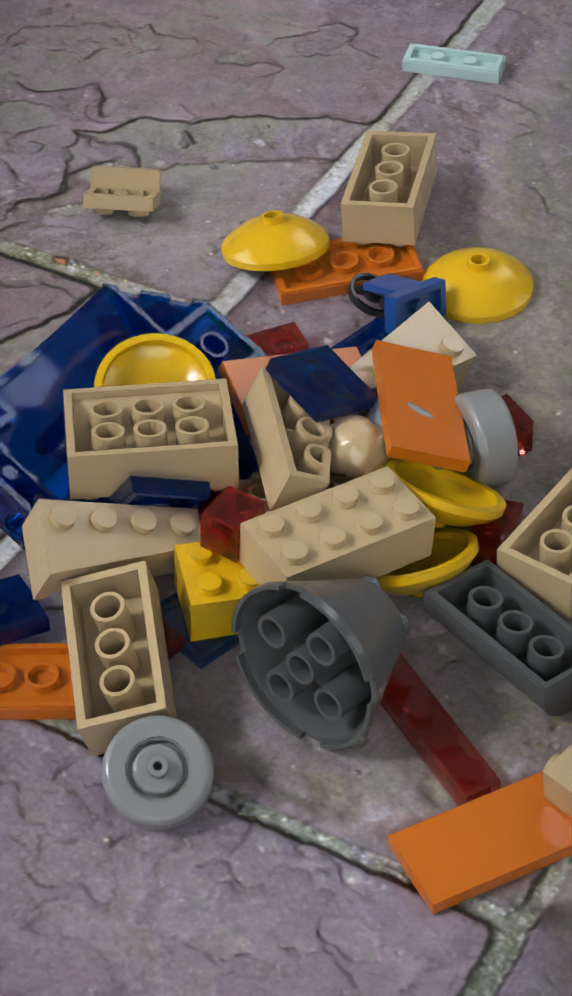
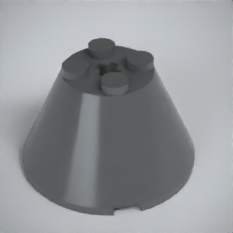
M365 576L362 579L263 583L250 590L241 598L235 608L232 620V633L238 632L241 649L235 655L249 689L259 704L275 722L298 739L307 735L314 740L320 741V748L325 749L345 748L355 743L367 733L372 725L403 647L405 635L410 631L407 617L398 611L393 601L382 590L379 581L372 576Z

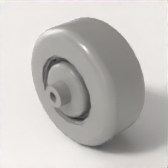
M481 389L456 395L455 402L463 417L471 460L466 473H461L473 477L477 482L489 487L509 483L517 470L518 442L513 419L505 401L492 389Z
M161 715L137 719L124 726L113 737L105 751L102 762V781L106 797L114 811L123 820L135 827L149 831H164L180 827L199 814L207 803L212 791L214 763L210 749L200 733L180 719Z

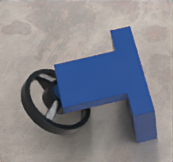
M359 273L348 284L347 291L353 304L368 315L385 317V332L387 333L394 331L428 302L442 316H446L445 279L432 277L424 281H417L392 274L377 276L372 273ZM366 280V282H363V285L354 287L355 282ZM357 294L364 295V297L372 303H378V305L382 309H376L368 306L357 296Z

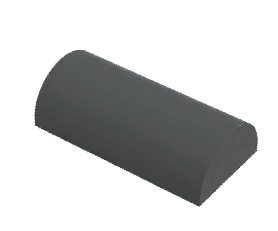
M489 559L424 591L423 606L425 611L548 715L561 716L572 711V626Z

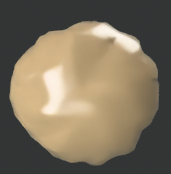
M348 415L330 425L333 428L332 438L328 447L331 450L330 474H345L358 478L386 467L387 463L394 459L386 455L383 427L373 423L368 418L359 415Z

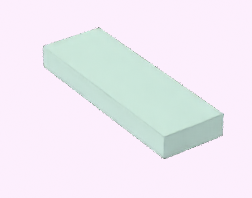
M414 43L409 45L402 60V71L495 84H499L506 66V56Z

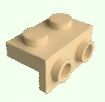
M93 166L91 168L90 188L83 194V208L93 209V213L100 215L114 214L115 210H127L130 216L144 217L148 216L149 212H153L161 204L160 169Z

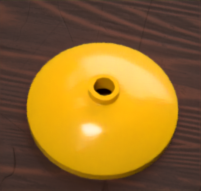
M271 210L247 220L232 230L223 240L221 252L224 261L236 268L250 271H277L298 267L321 257L329 249L330 238L328 231L314 220L293 213Z
M467 247L451 251L435 260L427 268L423 276V281L432 277L445 279V317L463 323L486 324L506 320L521 312L529 304L533 296L534 281L527 266L511 254L494 248Z
M151 333L129 338L109 351L98 367L94 387L210 380L216 378L209 360L193 344L173 335Z
M400 459L390 460L386 465L436 517L435 527L444 528L446 524L459 527L489 523L503 516L506 508L504 498L491 487L477 482L473 477L464 473L448 469L437 470L429 465Z
M434 529L432 553L430 556L379 576L376 579L381 584L382 590L387 594L396 596L412 595V597L421 598L424 591L457 576L472 563L479 551L477 537L470 531L462 529Z

